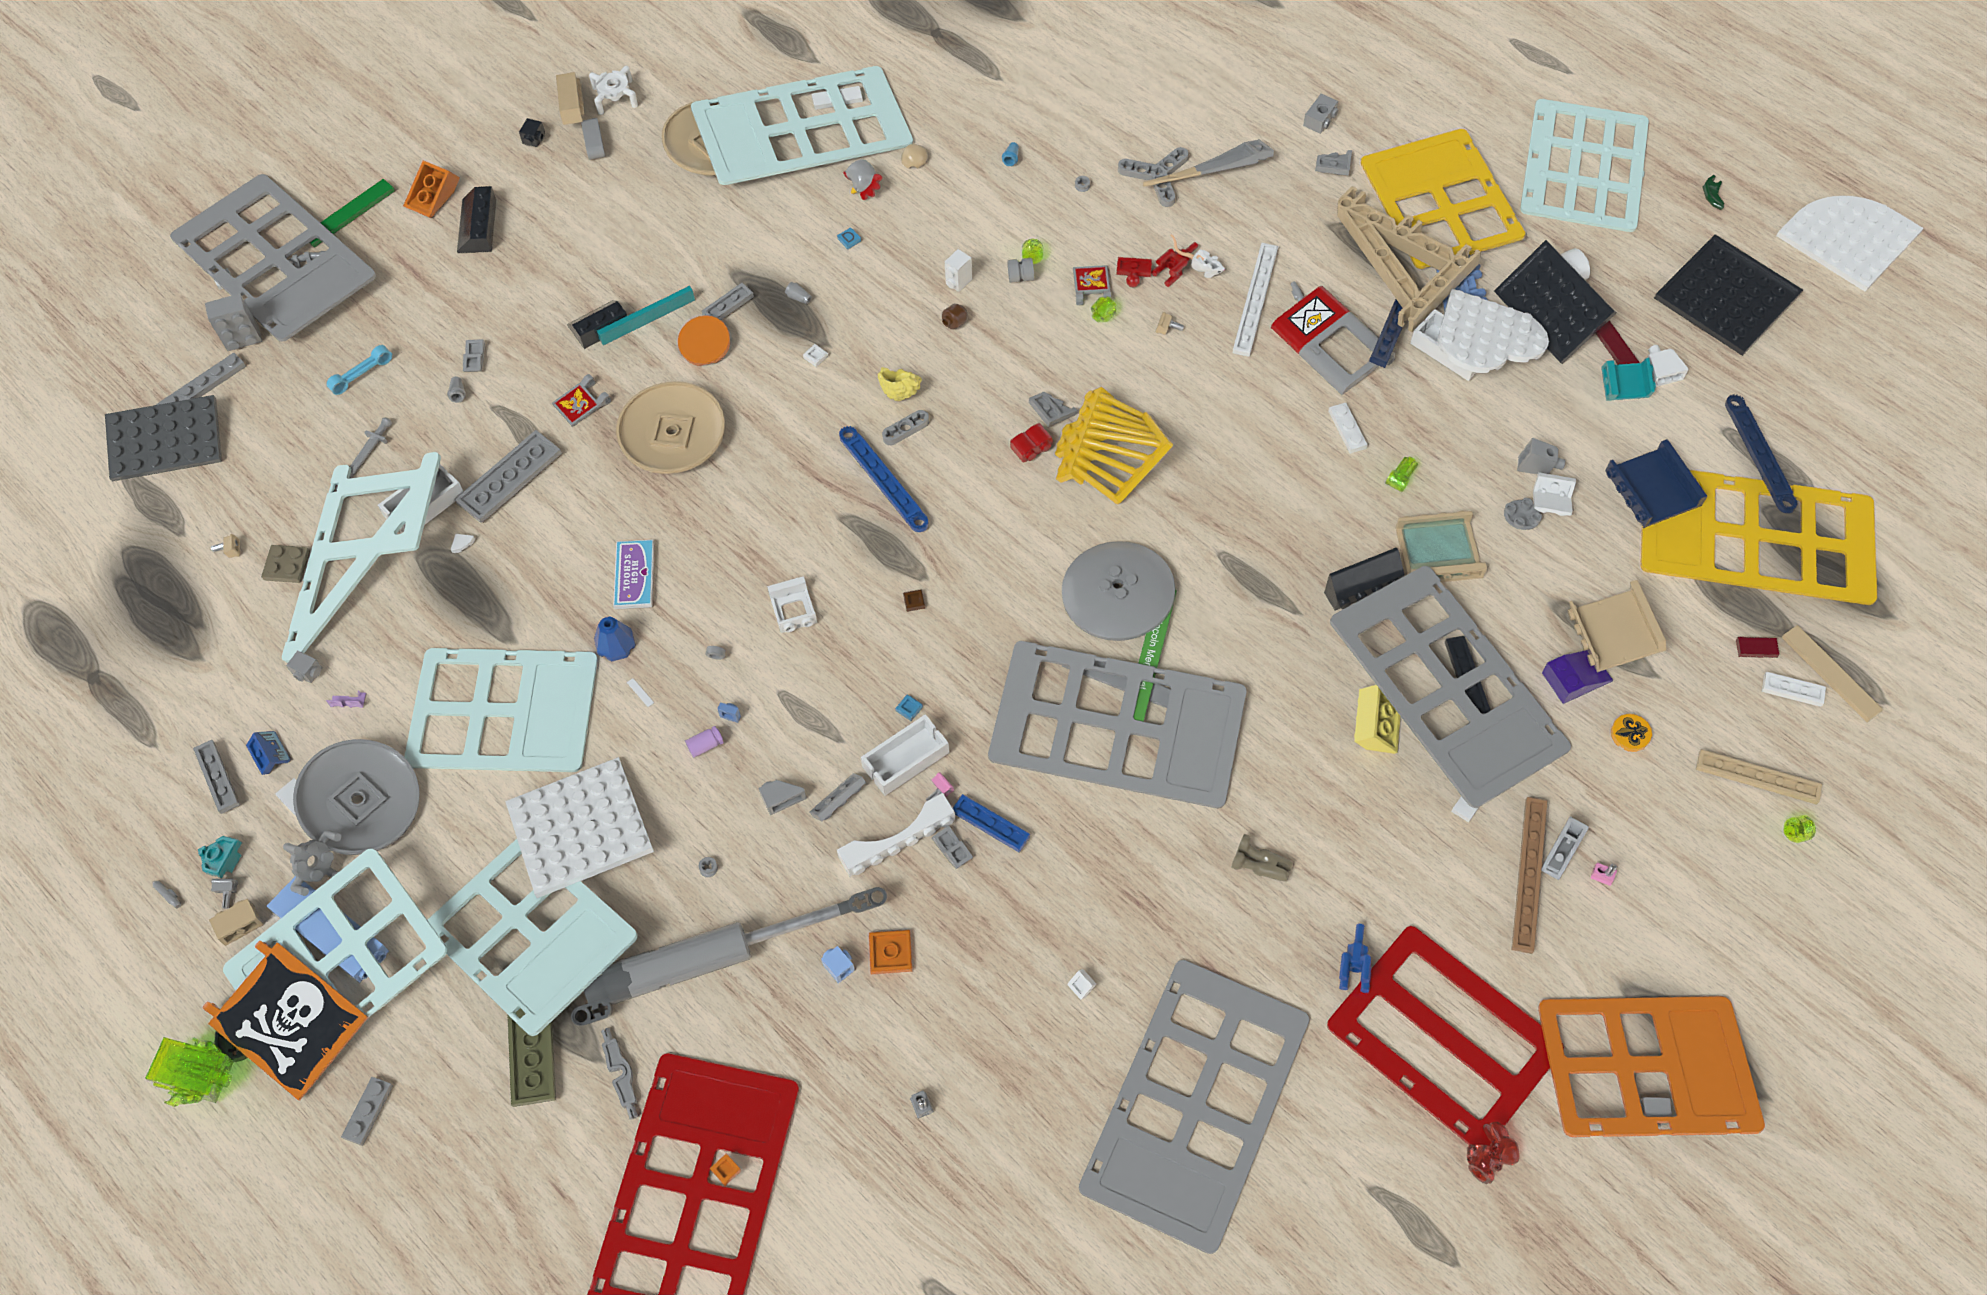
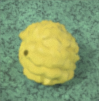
M882 367L878 373L879 383L884 394L890 399H894V401L910 398L920 389L922 379L912 372L908 373L902 369L895 372Z

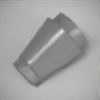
M790 282L785 290L788 298L806 305L812 298L797 282Z
M457 376L451 378L447 393L449 399L455 403L462 402L466 396L462 379Z

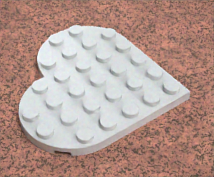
M1451 289L1437 342L1440 351H1444L1448 356L1447 359L1456 366L1471 372L1488 373L1489 370H1499L1502 368L1506 360L1528 362L1530 359H1539L1547 349L1549 340L1545 329L1531 314L1514 310L1511 307H1506L1460 290Z

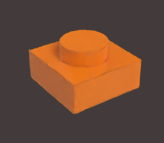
M727 1153L710 1168L724 1186L741 1172V1169Z

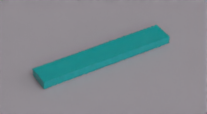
M687 286L598 330L597 333L601 344L604 346L695 301L693 289Z

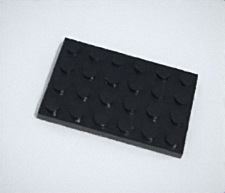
M1547 240L1494 290L1508 307L1531 314L1542 325L1548 335L1547 349L1561 364L1570 358L1617 313Z

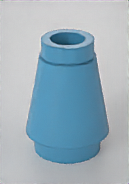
M1015 142L1010 143L1002 154V161L1007 166H1013L1018 161L1019 146Z

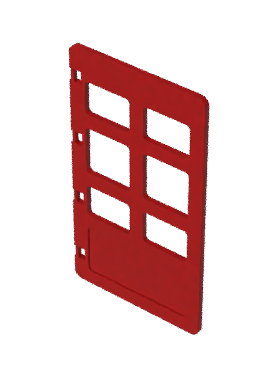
M670 1053L663 1054L659 1058L587 1295H645L611 1287L610 1282L621 1252L666 1261L667 1266L658 1295L676 1294L682 1270L686 1266L730 1276L731 1282L727 1295H744L799 1092V1086L794 1080ZM659 1078L666 1079L663 1090L656 1089ZM659 1136L700 1146V1152L691 1178L646 1169L645 1166L655 1137ZM640 1143L646 1144L643 1156L636 1154ZM718 1150L763 1160L757 1187L754 1192H746L708 1182L710 1168ZM640 1186L652 1187L686 1196L672 1244L626 1235V1229ZM710 1200L749 1210L737 1258L730 1259L689 1248L702 1201ZM619 1209L626 1211L623 1223L616 1222ZM598 1278L605 1280L601 1293L595 1292Z

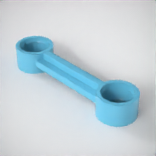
M384 345L375 347L369 358L342 376L339 374L331 376L327 380V387L335 395L344 393L348 388V383L377 364L386 365L392 359V353Z

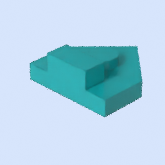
M221 836L213 844L198 849V854L202 860V871L207 875L223 878L226 871L233 872L242 856L237 852L242 842L226 836Z

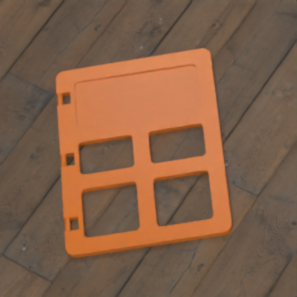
M1713 996L1547 999L1540 1002L1538 1011L1562 1127L1567 1136L1727 1135L1738 1133L1759 1134L1764 1130L1763 1115L1732 1003L1728 998ZM1620 1014H1650L1653 1018L1662 1055L1631 1056L1628 1052ZM1602 1015L1612 1057H1566L1556 1016ZM1634 1073H1665L1677 1116H1644ZM1569 1074H1616L1626 1117L1579 1118L1576 1112ZM1726 1122H1737L1738 1128H1727ZM1657 1123H1669L1670 1129H1659ZM1601 1124L1602 1130H1590L1589 1125Z

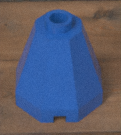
M611 616L602 618L599 622L594 636L598 655L606 657L611 662L627 658L630 654L629 651L636 646L632 629Z

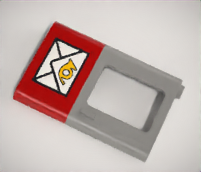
M1324 286L1317 287L1279 316L1271 325V329L1341 395L1379 367L1368 362L1354 374H1348L1319 346L1321 342L1341 327H1346L1372 352L1379 338ZM1392 351L1387 365H1390L1395 360L1394 351Z

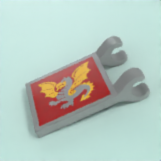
M1107 265L1073 267L1076 305H1083V294L1103 293L1104 304L1111 303Z
M587 374L579 384L552 402V405L572 427L601 406L608 405L611 402L606 392L601 393L597 400L589 393L586 388L595 385V381L590 374Z

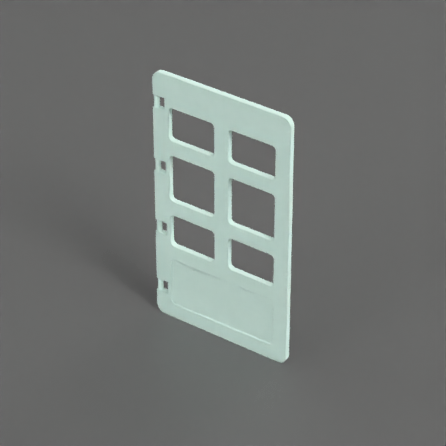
M879 66L766 87V89L761 90L756 89L721 96L710 100L696 101L691 104L693 116L718 182L722 185L901 149L913 144L912 135L883 70ZM861 82L871 105L848 109L838 86ZM816 83V85H813V86H808V85H807V84ZM825 89L835 112L804 119L800 118L791 96ZM768 93V95L759 96V94ZM779 99L788 122L764 126L755 103ZM712 103H719L718 105L710 106ZM875 116L886 140L863 144L853 120ZM837 123L841 124L850 147L819 154L814 153L805 130ZM788 133L794 134L802 157L778 161L769 138Z

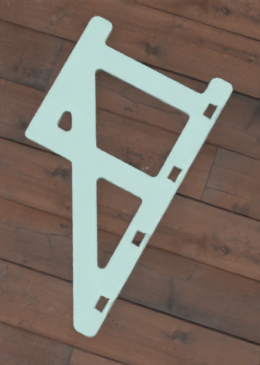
M437 452L425 454L420 468L416 470L349 479L352 471L351 467L339 465L334 469L330 482L331 486L326 496L303 578V586L299 593L289 628V636L282 653L283 661L288 663L297 650L302 653L306 652L380 555L415 551L419 548L441 456ZM338 485L337 492H334L335 486ZM410 488L372 538L332 543L345 497ZM406 524L404 532L397 534L401 527ZM322 533H325L324 539L320 540ZM356 558L313 613L326 563L328 561ZM311 582L310 589L307 590L308 583ZM294 633H297L296 640L292 641Z

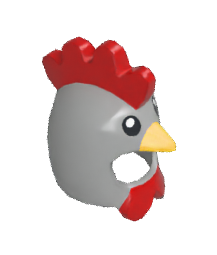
M857 160L843 172L844 176L853 183L851 193H860L862 200H867L868 196L874 197L875 190H879L881 187L879 182L883 177L880 174H876L875 169L867 160Z

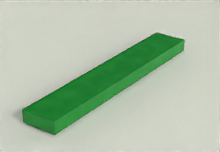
M382 179L320 223L332 234H335L395 192V190L385 179ZM319 238L309 242L314 248L322 243Z

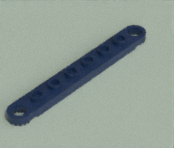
M1738 394L1728 396L1725 407L1777 508L1783 513L1794 512L1798 501L1794 497L1793 491L1749 407H1747L1745 400H1743L1744 398H1741ZM1732 401L1737 402L1739 405H1737V406L1735 405V406H1734V404L1732 405L1731 402H1732ZM1783 501L1789 502L1791 506H1784Z

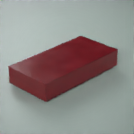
M1737 637L1736 639L1738 657L1778 658L1780 655L1777 638Z

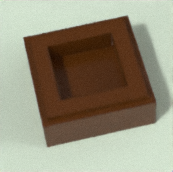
M922 589L903 593L907 612L925 609Z

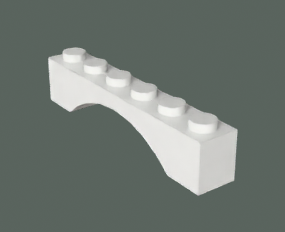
M941 793L926 801L916 820L899 834L879 841L864 842L854 840L837 849L838 858L849 877L859 875L865 871V868L871 865H878L887 856H894L902 848L913 846L924 836L929 837L937 829L951 825L955 820V812L944 794Z

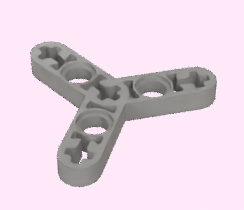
M1178 147L1157 164L1122 159L1118 163V172L1123 176L1143 180L1167 176L1187 162L1188 150ZM1172 163L1173 166L1168 167L1165 164ZM1143 168L1146 171L1142 173L1138 172L1137 170ZM1165 182L1153 185L1160 204L1164 207L1173 206L1175 203V193L1171 183ZM1165 184L1167 187L1160 188L1158 185Z

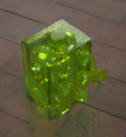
M163 1037L145 1079L154 1082L153 1086L169 1090L168 1094L171 1095V1098L168 1101H164V1103L176 1107L178 1105L199 1103L202 1100L213 1103L217 1102L222 1088H227L231 1082L232 1075H229V1072L234 1062L227 1054L222 1053L221 1049L213 1042L198 1040L194 1037L192 1041L195 1044L191 1045Z

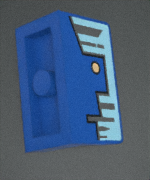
M275 731L254 732L246 744L262 775L269 774L275 764L288 763L290 761Z

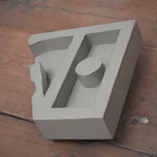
M1348 150L1343 155H1338V152L1318 155L1315 171L1348 176L1352 150Z
M1046 392L1029 398V404L1048 427L1075 416L1078 411L1075 407L1070 409L1064 406L1063 401L1053 398L1052 395Z

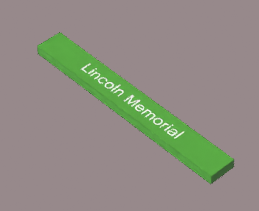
M1172 608L1168 616L1157 628L1146 633L1138 664L1158 667ZM1143 681L1140 684L1133 718L1137 721L1144 722L1153 683Z

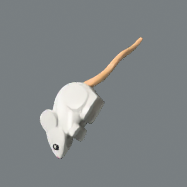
M1172 234L1170 235L1173 238L1176 252L1190 258L1193 269L1205 272L1204 277L1211 278L1225 270L1222 264L1217 261L1218 257H1210V253L1205 250L1199 249L1195 255L1181 252L1177 247L1175 237Z

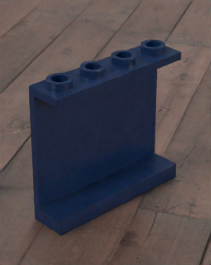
M1668 439L1661 441L1657 450L1620 464L1610 460L1605 470L1607 477L1612 480L1618 493H1621L1626 505L1631 508L1636 520L1641 523L1643 528L1702 506L1707 498L1706 493Z

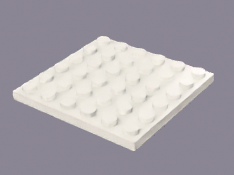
M619 757L505 801L536 898L654 852Z

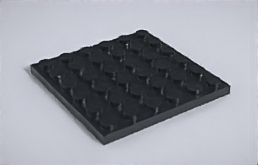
M1714 234L1655 294L1654 299L1743 356L1802 294L1803 289Z

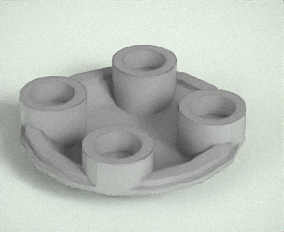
M1530 498L1514 500L1507 503L1504 509L1506 521L1516 529H1533L1542 519L1541 513L1534 509L1533 501Z

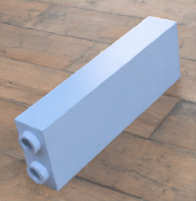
M295 876L267 907L281 919L316 890L303 881L301 886L308 888V895L303 896L292 892L290 887L296 878ZM320 908L315 910L295 928L297 933L324 955L330 953L342 942L341 937ZM345 914L355 930L361 928V926ZM374 937L367 942V947L378 963H381L386 958L389 950ZM353 955L338 965L359 983L368 977Z

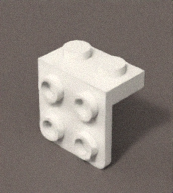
M1538 472L1533 488L1534 509L1542 513L1551 512L1560 516H1571L1573 512L1571 497L1576 479Z

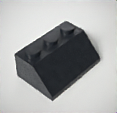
M612 300L568 323L567 326L581 346L586 349L600 341L597 333L598 330L626 317L627 314L618 301Z

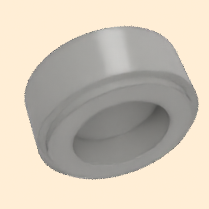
M708 646L706 656L721 660L725 657L726 650L718 646Z

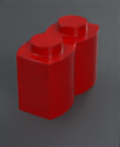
M1040 423L1031 426L1025 432L1018 434L1010 440V448L1023 463L1032 461L1037 454L1047 452L1052 446V437Z

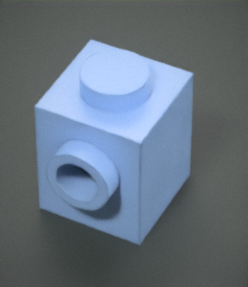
M838 946L827 950L823 954V958H821L823 966L838 984L855 971L853 963L850 961L852 958L845 949L842 951Z

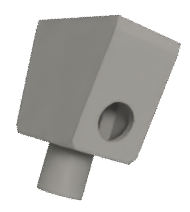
M1532 438L1518 456L1517 471L1538 474V472L1549 474L1553 468L1562 470L1565 466V459L1558 458V448L1556 446Z

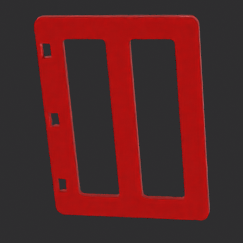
M1414 926L1406 927L1371 968L1369 992H1361L1360 981L1327 1022V1028L1333 1035L1477 1152H1483L1490 1146L1550 1069L1542 1026ZM1411 954L1418 955L1535 1048V1053L1517 1075H1512L1393 980V975ZM1379 996L1500 1093L1499 1099L1482 1120L1476 1119L1357 1022L1358 1017L1375 997ZM1350 1033L1360 1040L1357 1046L1347 1038ZM1403 1076L1414 1084L1411 1090L1400 1082ZM1457 1121L1468 1128L1465 1134L1454 1126Z

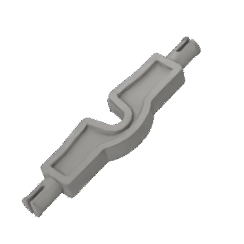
M605 1028L601 1033L605 1041L602 1043L607 1068L609 1072L623 1071L621 1076L612 1081V1084L617 1092L621 1106L627 1109L629 1119L632 1120L634 1119L633 1116L635 1118L638 1117L634 1106L637 1104V1099L632 1087L633 1072L629 1063L622 1057L617 1040L612 1038L610 1028Z

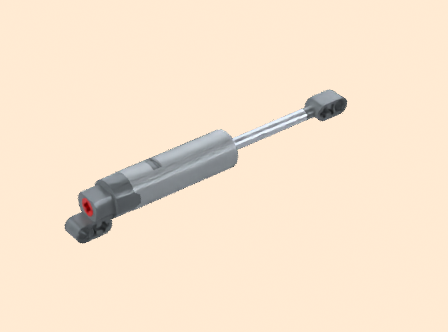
M875 887L854 894L847 901L746 934L741 923L736 922L659 947V950L647 951L613 962L602 975L597 977L584 990L588 1004L575 1008L572 1011L571 1019L574 1024L579 1026L606 1019L612 1014L614 1004L666 987L667 984L671 986L750 960L749 945L850 912L861 913L879 907L885 903L887 893L884 889ZM879 891L882 893L883 900L880 903L872 900L873 892ZM868 894V901L871 906H867V902L861 904L860 909L852 906L855 898L861 901L866 899L864 895ZM601 1003L603 1006L608 1007V1010H605V1015L602 1012L593 1014L589 1008L592 1006V1010L599 1009ZM580 1010H584L587 1013V1019L584 1022H580L577 1019V1013Z

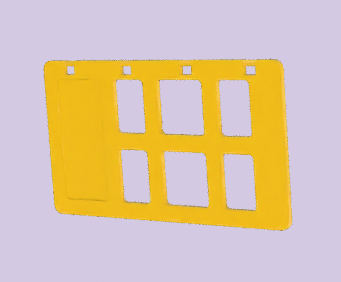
M1690 470L1707 495L1702 506L1646 528L1642 526L1640 566L1643 571L1648 573L1863 605H1872L1877 600L1874 500L1868 495L1790 485L1794 497L1800 501L1801 533L1761 528L1759 526V495L1771 496L1763 480ZM1724 480L1733 481L1734 485L1724 484ZM1715 489L1738 491L1744 494V525L1716 521ZM1841 497L1850 498V502L1841 501ZM1815 503L1844 508L1845 540L1821 537L1816 534ZM1715 535L1741 538L1744 541L1743 573L1715 568ZM1759 541L1799 547L1801 549V581L1760 575ZM1816 550L1837 552L1845 555L1846 588L1822 585L1817 582Z

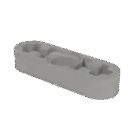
M918 410L885 428L882 432L883 442L887 445H895L927 427L929 424L928 413L924 410ZM903 425H909L911 427L907 431L901 429Z

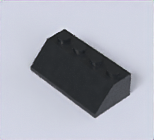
M492 186L474 187L462 199L457 253L492 252L496 197Z
M1393 548L1330 573L1324 594L1335 611L1345 609L1351 604L1404 577L1405 574L1398 548Z

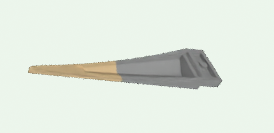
M1260 139L1244 142L1215 158L1191 168L1143 182V187L1250 166L1258 163V160H1266L1268 157H1273L1274 150Z

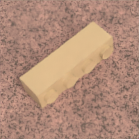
M575 72L556 75L559 111L563 125L583 122L582 115H585L580 78L576 77Z

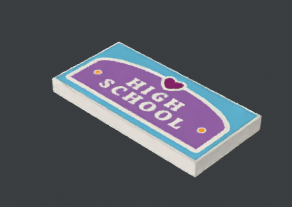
M654 540L616 541L614 609L652 607Z

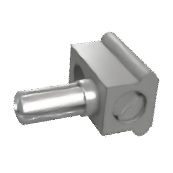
M233 878L212 879L211 891L223 893L222 908L229 909L231 893H236L238 881Z
M920 1091L911 1095L910 1100L918 1119L934 1112L926 1092Z

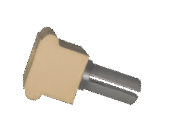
M1162 312L1155 332L1165 335L1168 327L1182 331L1184 325L1172 321L1171 315Z
M230 534V536L223 537L222 543L211 546V550L215 552L223 549V553L229 558L239 557L240 540L234 534Z

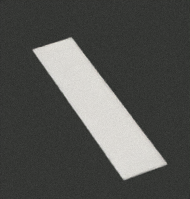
M633 678L627 682L647 707L654 703Z

